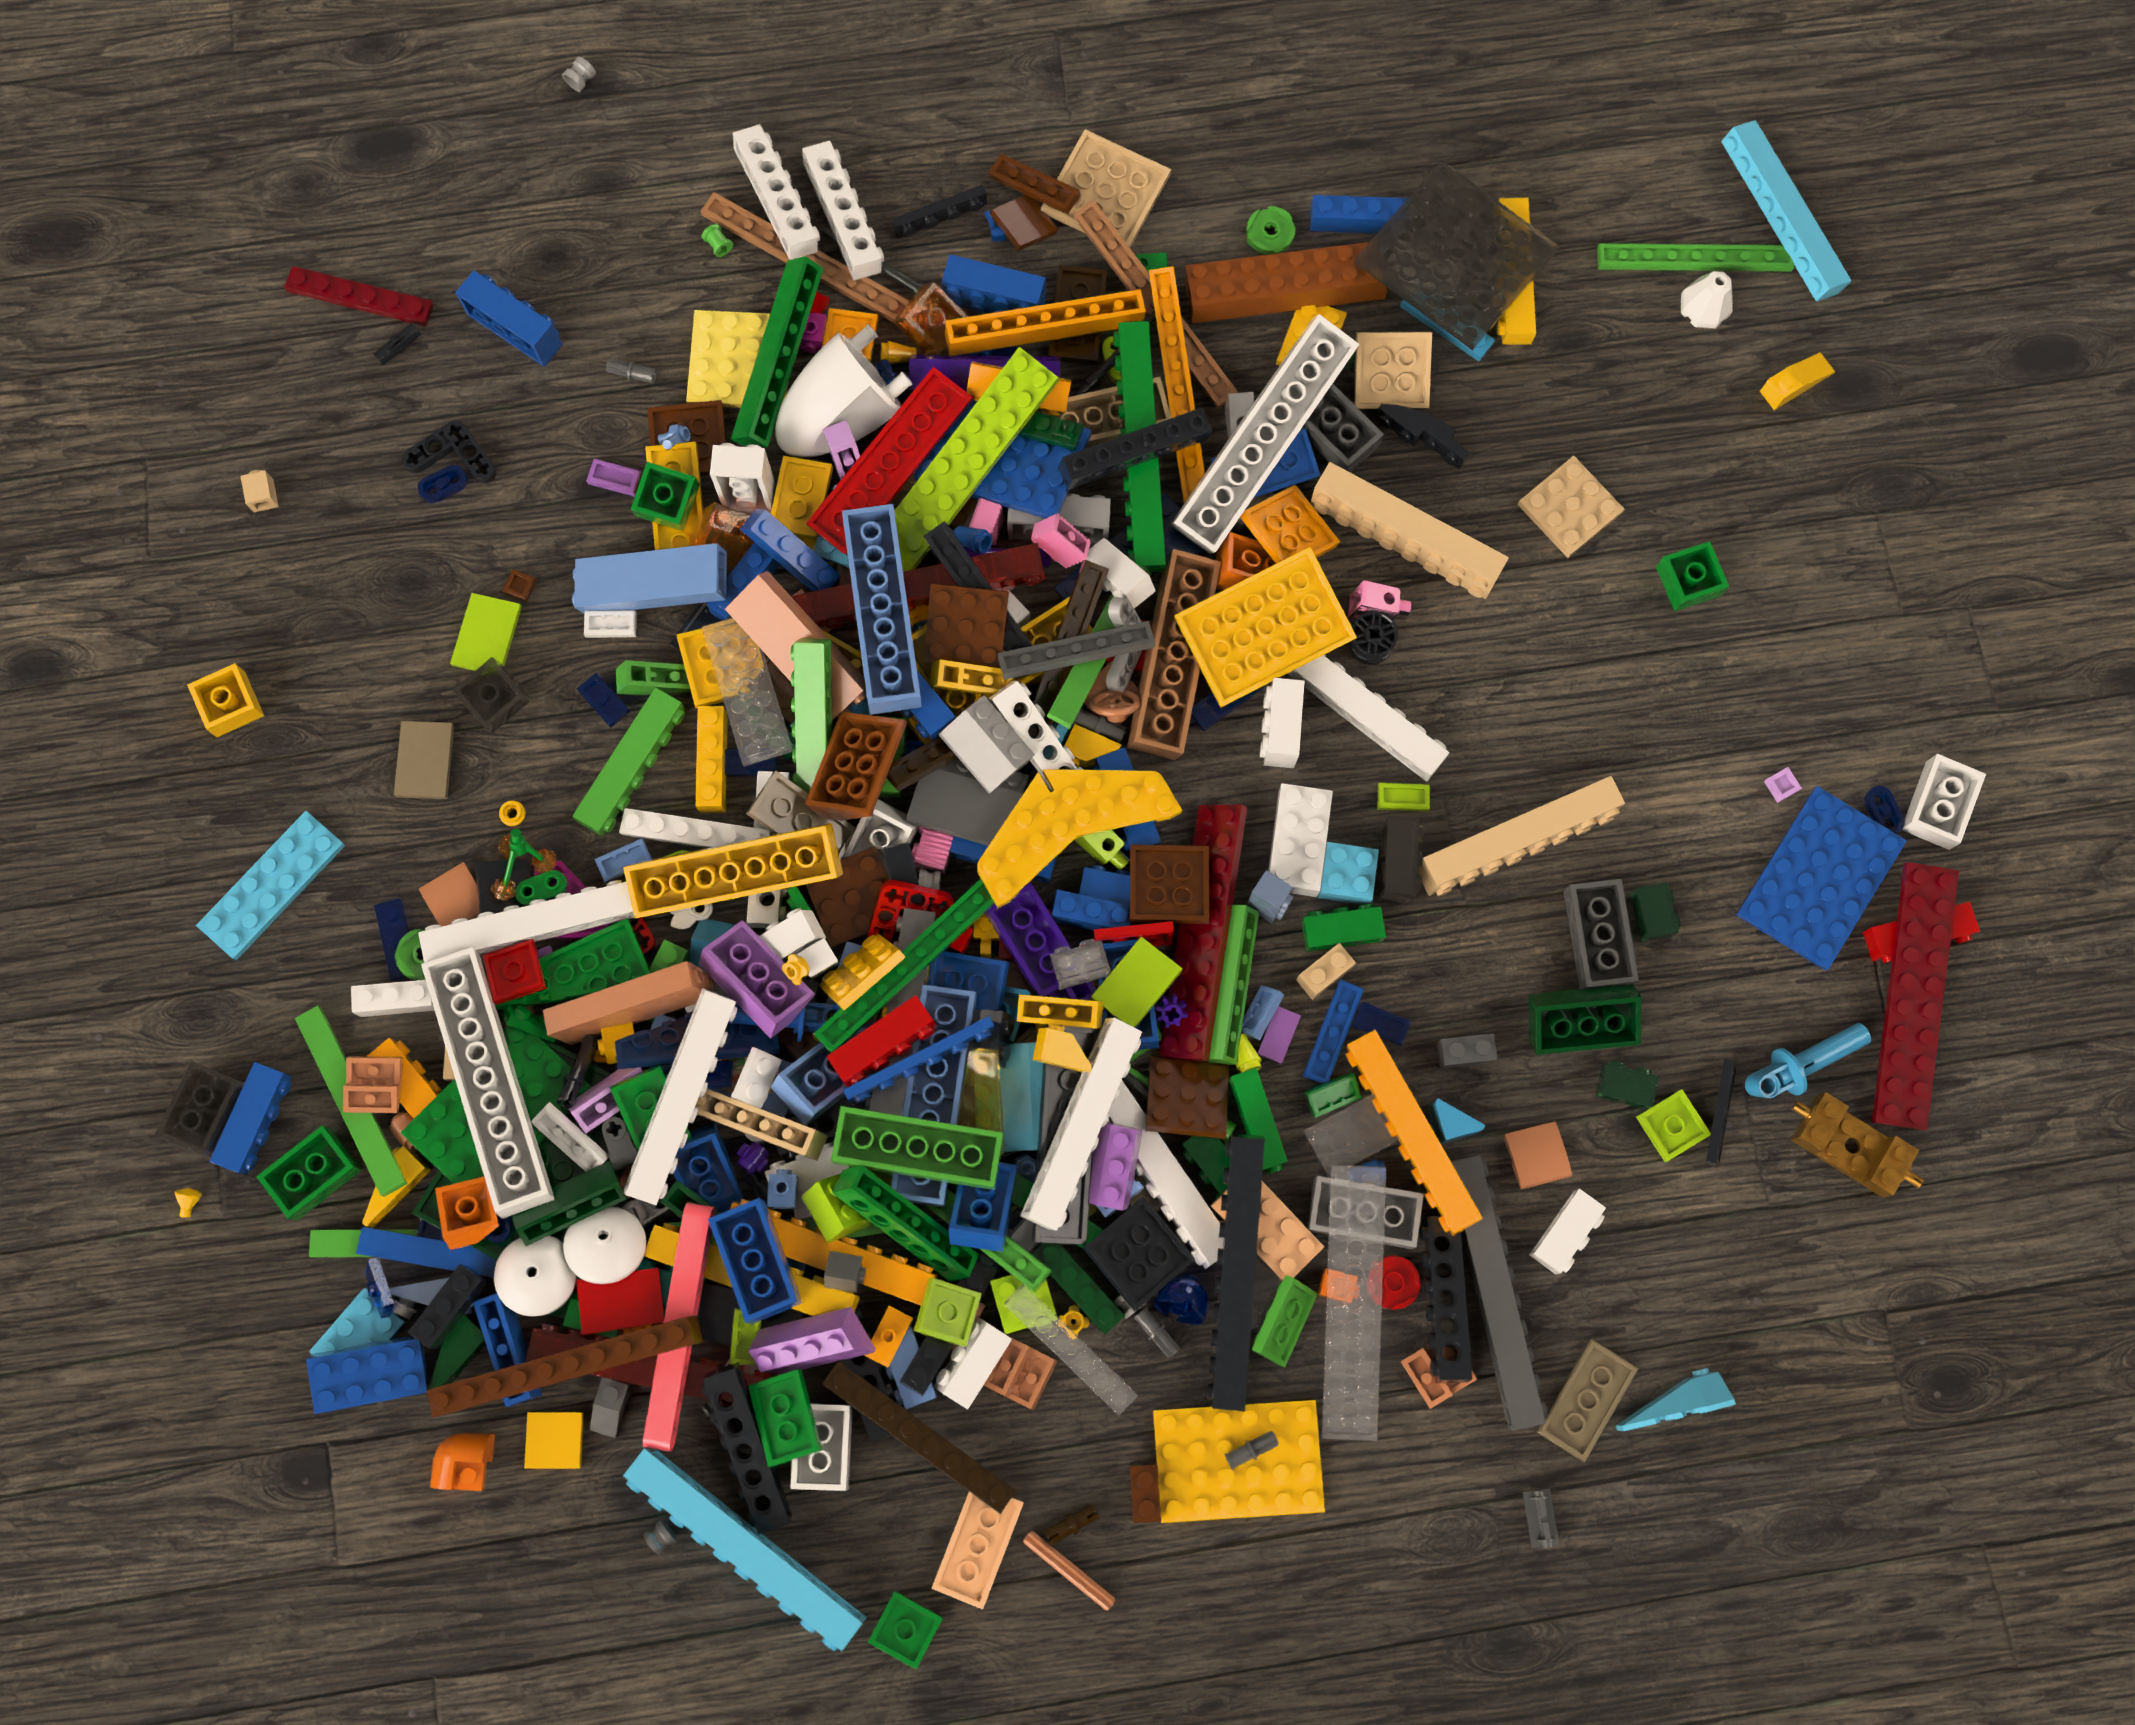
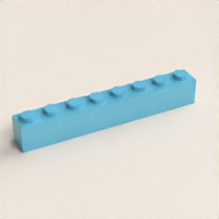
M1754 120L1733 127L1721 142L1786 252L1791 256L1796 269L1814 299L1818 302L1839 294L1852 280L1758 123Z

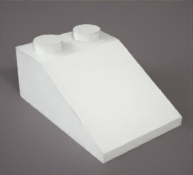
M877 800L872 816L860 819L844 857L875 846L888 880H891L883 847L909 842L911 846L919 826L906 822L907 814Z

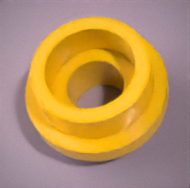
M507 801L499 810L501 821L508 826L519 825L523 822L526 815L524 806L518 801ZM512 810L517 811V815L514 818L509 817V813Z

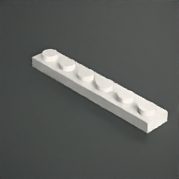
M627 808L624 809L619 833L624 836L702 848H711L773 835L771 831L766 829Z

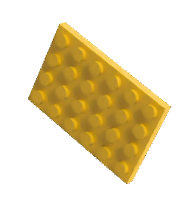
M1311 547L1174 616L1220 708L1272 682L1273 678H1280L1357 638Z
M1316 1400L1246 1404L1245 1411L1212 1409V1407L1153 1411L1161 1523L1325 1512ZM1269 1431L1275 1434L1279 1443L1277 1447L1257 1456L1256 1461L1251 1459L1231 1470L1224 1456L1225 1453L1246 1444L1245 1440L1250 1442Z

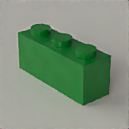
M1373 904L1358 906V910L1348 911L1347 907L1332 910L1333 913L1323 914L1322 911H1313L1307 913V917H1304L1301 922L1306 952L1332 949L1338 943L1343 947L1383 942L1386 938L1381 907H1374Z

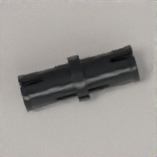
M410 322L395 336L391 335L389 337L390 340L373 354L384 366L399 352L403 353L406 351L405 347L422 334ZM406 337L402 342L396 345L401 339Z

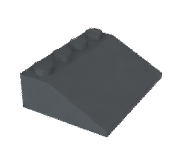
M957 758L918 780L906 822L989 846L1026 791L1029 775L1016 772L989 794L961 760Z

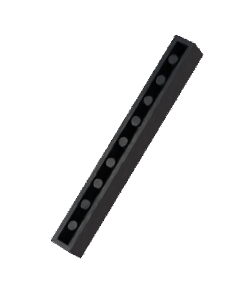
M1231 1133V1140H1226L1225 1156L1230 1157L1229 1167H1224L1223 1184H1228L1227 1194H1222L1221 1211H1226L1225 1221H1220L1219 1238H1224L1223 1249L1218 1248L1217 1265H1222L1221 1276L1216 1275L1215 1292H1220L1219 1303L1214 1302L1213 1319H1218L1217 1330L1212 1329L1211 1346H1216L1215 1357L1210 1356L1209 1373H1214L1213 1383H1208L1207 1400H1212V1409L1245 1411L1265 1146L1264 1136Z

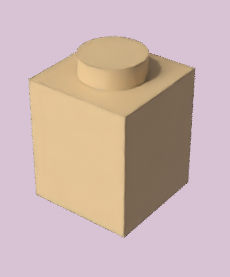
M253 470L247 475L241 476L245 503L253 512L278 507L274 480L266 470Z

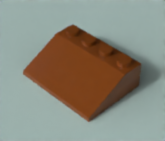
M841 712L805 805L819 817L843 821L872 816L907 722L902 719Z

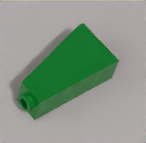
M1257 1068L1231 1076L1228 1086L1246 1135H1259L1265 1138L1263 1171L1267 1170L1268 1175L1283 1170L1282 1165L1288 1161Z

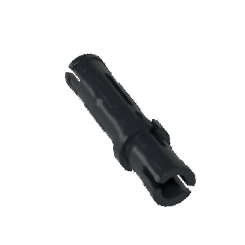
M587 1035L583 1038L569 1073L563 1078L564 1085L556 1099L558 1105L564 1100L561 1105L563 1108H572L578 1091L584 1087L585 1075L598 1048V1039L592 1044L595 1039L594 1036Z

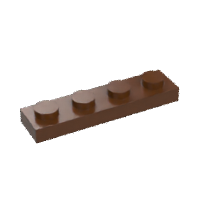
M1003 154L999 156L988 172L991 179L1066 214L1070 212L1081 196L1079 189Z

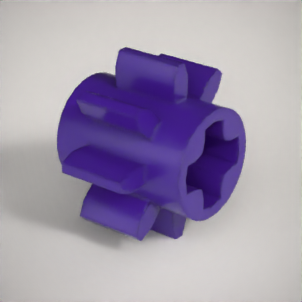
M1176 994L1168 998L1162 995V1002L1154 1005L1155 1009L1160 1011L1156 1015L1157 1021L1164 1019L1166 1028L1170 1024H1176L1179 1027L1181 1018H1187V1013L1181 1010L1187 1005L1184 1000L1178 1002ZM1172 1007H1175L1176 1011H1171L1170 1014H1167L1166 1011H1170Z
M753 1142L750 1146L744 1143L736 1152L740 1158L737 1164L750 1175H753L756 1170L762 1174L769 1165V1161L765 1159L769 1153L756 1142Z

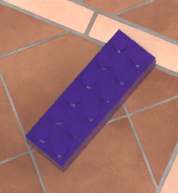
M912 355L909 359V379L912 382L909 390H915L928 372L935 367L960 388L967 391L972 361L1004 367L1012 356ZM1032 356L1060 378V357Z

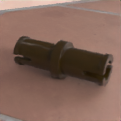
M1090 1503L1072 1515L1066 1514L1064 1516L1065 1519L1044 1529V1533L1051 1546H1053L1056 1542L1072 1533L1075 1536L1079 1533V1529L1095 1520H1099L1100 1517L1096 1513L1093 1504Z

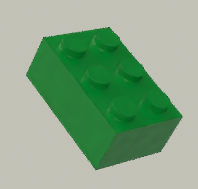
M321 1126L256 1177L287 1219L298 1221L363 1169L331 1128Z

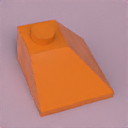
M485 1177L435 1189L442 1236L450 1250L477 1244L499 1226Z

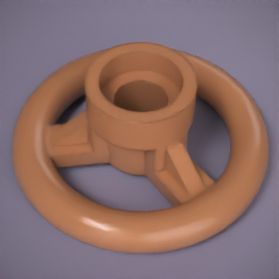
M1109 690L1094 696L1090 702V707L1095 713L1106 716L1109 722L1117 723L1125 721L1128 714L1139 709L1141 698L1131 691L1117 692ZM1122 697L1134 701L1133 704L1124 702ZM1112 698V699L1108 700L1107 702L1099 703L1100 701H1102V700H1104V699Z

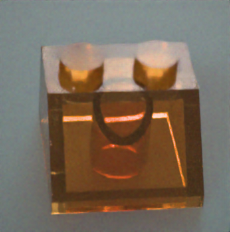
M716 502L712 503L704 509L695 546L717 543L727 551V569L733 571L754 544V541L740 530L750 515Z

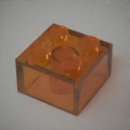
M931 282L920 287L893 322L926 355L939 354L947 344L945 321L968 316L935 282Z

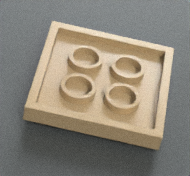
M1356 332V342L1359 343V346L1356 349L1354 405L1358 409H1378L1381 404H1393L1409 408H1429L1432 332Z
M1575 456L1570 458L1519 500L1517 504L1567 558L1573 555L1625 510Z

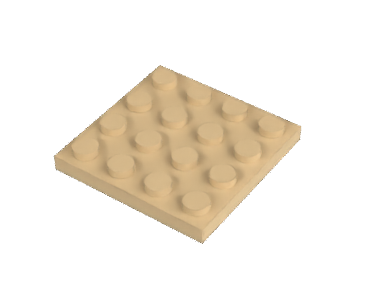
M1084 130L1057 180L1079 189L1080 198L1068 214L1044 203L1041 211L1045 212L1049 217L1085 233L1075 220L1074 213L1094 200L1129 248H1131L1170 177L1171 169L1088 130Z

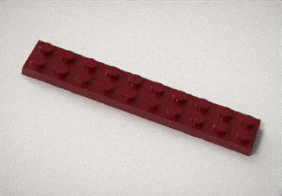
M1242 804L1198 806L1192 846H1209V923H1180L1174 962L1183 971L1170 985L1168 997L1176 994L1178 1002L1185 1001L1187 1006L1181 1010L1187 1013V1018H1181L1179 1027L1176 1024H1170L1166 1028L1164 1022L1159 1057L1193 1061L1209 1060L1248 808ZM1172 1007L1170 1011H1166L1167 1014H1170L1171 1011H1176L1175 1007Z
M1910 862L1904 863L1872 1114L1873 1123L1927 1131L1959 870Z

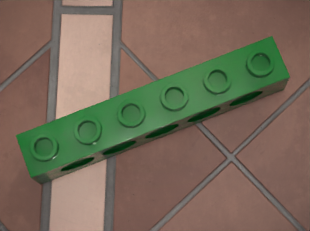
M863 1165L842 1171L832 1192L835 1196L928 1266L933 1267L936 1272L948 1281L970 1277L979 1256L978 1253L967 1246L950 1244L948 1230Z

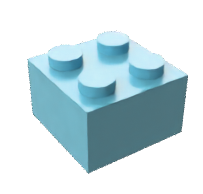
M1327 842L1321 888L1317 898L1358 905L1370 904L1373 900L1379 849Z

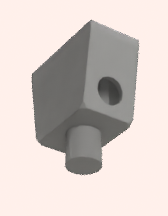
M1253 392L1228 394L1224 405L1228 440L1253 405Z

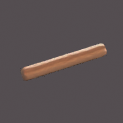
M1030 1531L1023 1541L1025 1545L1104 1610L1108 1611L1112 1607L1115 1598L1034 1531Z

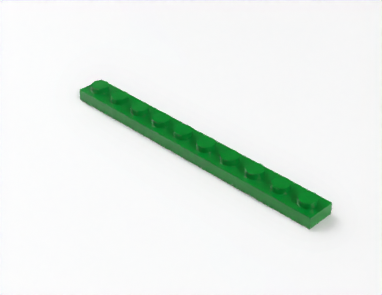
M982 879L973 885L902 951L905 958L847 1009L843 1010L841 1008L814 1033V1036L831 1053L844 1045L995 904Z

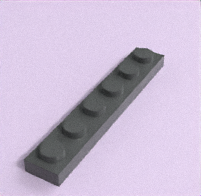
M1149 621L997 654L1003 679L1006 680L1155 648V640Z

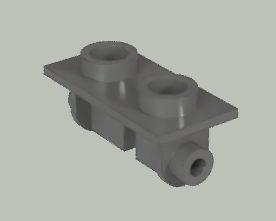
M1550 1488L1523 1492L1532 1548L1554 1547V1545H1559Z

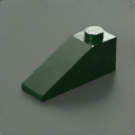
M463 1315L442 1343L428 1390L453 1383L486 1346L480 1324L470 1315Z

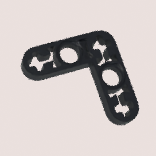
M460 421L447 423L406 450L402 456V462L409 472L420 473L455 450L478 482L487 484L492 482L496 476L494 465L466 426ZM455 429L460 432L464 439L461 443L453 434ZM433 442L442 443V448L438 452H430L429 447ZM475 447L477 452L473 457H465L464 451L466 448ZM422 450H425V452L429 456L428 458L424 456V454L421 452ZM411 458H417L419 463L414 465ZM479 461L487 469L488 473L486 475H483L476 465Z

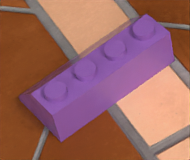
M743 920L702 949L699 965L736 1001L740 1008L770 1039L788 1026L815 995L803 981L800 985L793 984L792 979H789L782 971V965L785 963Z
M848 1307L760 1329L748 1351L761 1372L782 1375L797 1369L804 1370L874 1353L876 1349L853 1309Z

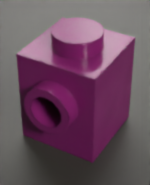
M810 312L799 349L808 353H816L822 348L827 323L826 314Z

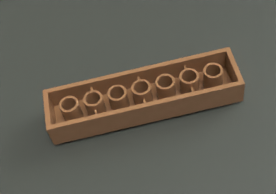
M1172 549L1165 557L1166 566L1161 575L1151 625L1155 648L1146 649L1137 694L1141 698V705L1133 714L1127 748L1176 760L1184 753L1200 667L1174 616L1215 595L1221 562Z

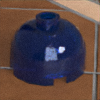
M1185 1274L1183 1277H1174L1159 1290L1154 1306L1167 1317L1169 1312L1178 1315L1179 1317L1176 1319L1178 1322L1200 1325L1203 1320H1206L1209 1310V1294L1196 1277Z

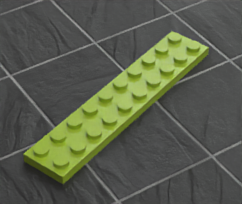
M1020 347L894 511L904 582L907 581L931 549L923 536L944 521L949 526L1060 380V378Z

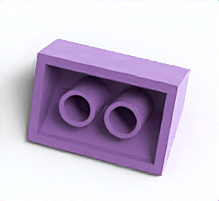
M1106 1123L1104 1127H1101L1097 1136L1099 1137V1142L1096 1149L1092 1152L1089 1203L1122 1211L1129 1209L1143 1129L1113 1123Z

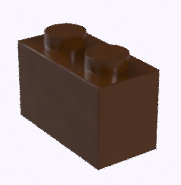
M1129 1465L1133 1523L1161 1522L1158 1465Z

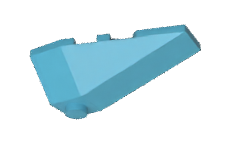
M1708 1368L1692 1371L1693 1377L1685 1378L1617 1424L1616 1428L1617 1431H1627L1657 1424L1663 1419L1666 1421L1687 1416L1686 1413L1690 1412L1691 1414L1705 1413L1736 1404L1719 1372H1709Z

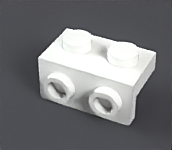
M752 1047L731 1097L761 1109L768 1097L772 1082L778 1074L782 1060Z

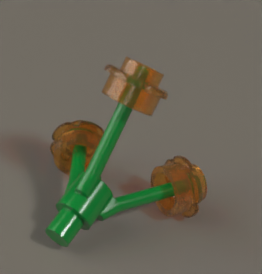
M513 829L510 832L511 835L504 836L502 842L498 845L499 852L503 854L504 858L508 859L504 879H496L490 889L494 893V897L500 900H509L510 897L516 895V884L510 881L516 857L519 858L526 852L534 856L532 865L536 867L535 869L538 873L551 871L556 865V854L553 851L543 848L537 852L526 842L519 829Z

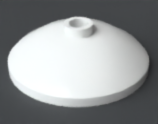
M611 1206L569 1226L563 1243L565 1259L570 1269L585 1281L596 1284H609L620 1281L632 1274L642 1262L646 1252L645 1231L640 1221L633 1214L624 1209ZM603 1234L608 1235V1238L605 1240L599 1239Z
M547 1236L528 1246H525L521 1237L516 1239L501 1253L494 1271L495 1288L502 1302L514 1312L525 1316H542L560 1308L571 1296L577 1280V1275L566 1262L563 1243L552 1236ZM531 1268L537 1269V1274L534 1277L528 1276V1271Z

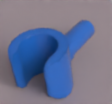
M986 211L985 216L991 228L992 241H1005V233L1000 226H996L993 217L990 215L991 212Z

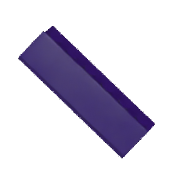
M1031 882L1023 887L1019 894L1009 903L1000 908H997L996 904H994L985 912L1035 996L1092 1000L1091 996L1097 989Z

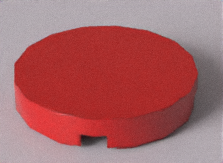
M1394 1255L1383 1257L1374 1263L1368 1272V1292L1375 1303L1383 1308L1392 1310L1406 1308L1415 1301L1421 1287L1419 1271L1412 1262L1403 1257Z

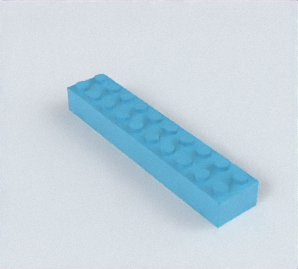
M644 1448L623 1475L628 1479L626 1483L628 1487L638 1494L641 1491L650 1497L648 1502L659 1511L665 1509L671 1514L669 1519L678 1527L683 1528L686 1526L693 1532L691 1537L703 1546L707 1543L715 1549L713 1554L724 1563L730 1561L736 1566L734 1571L745 1580L751 1578L758 1584L756 1589L767 1598H770L771 1595L780 1602L778 1607L790 1616L793 1613L802 1619L800 1624L811 1633L817 1631L824 1637L822 1642L831 1650L835 1651L838 1648L842 1651L866 1620V1616L762 1533L758 1534L756 1528L751 1527L746 1520L658 1450Z

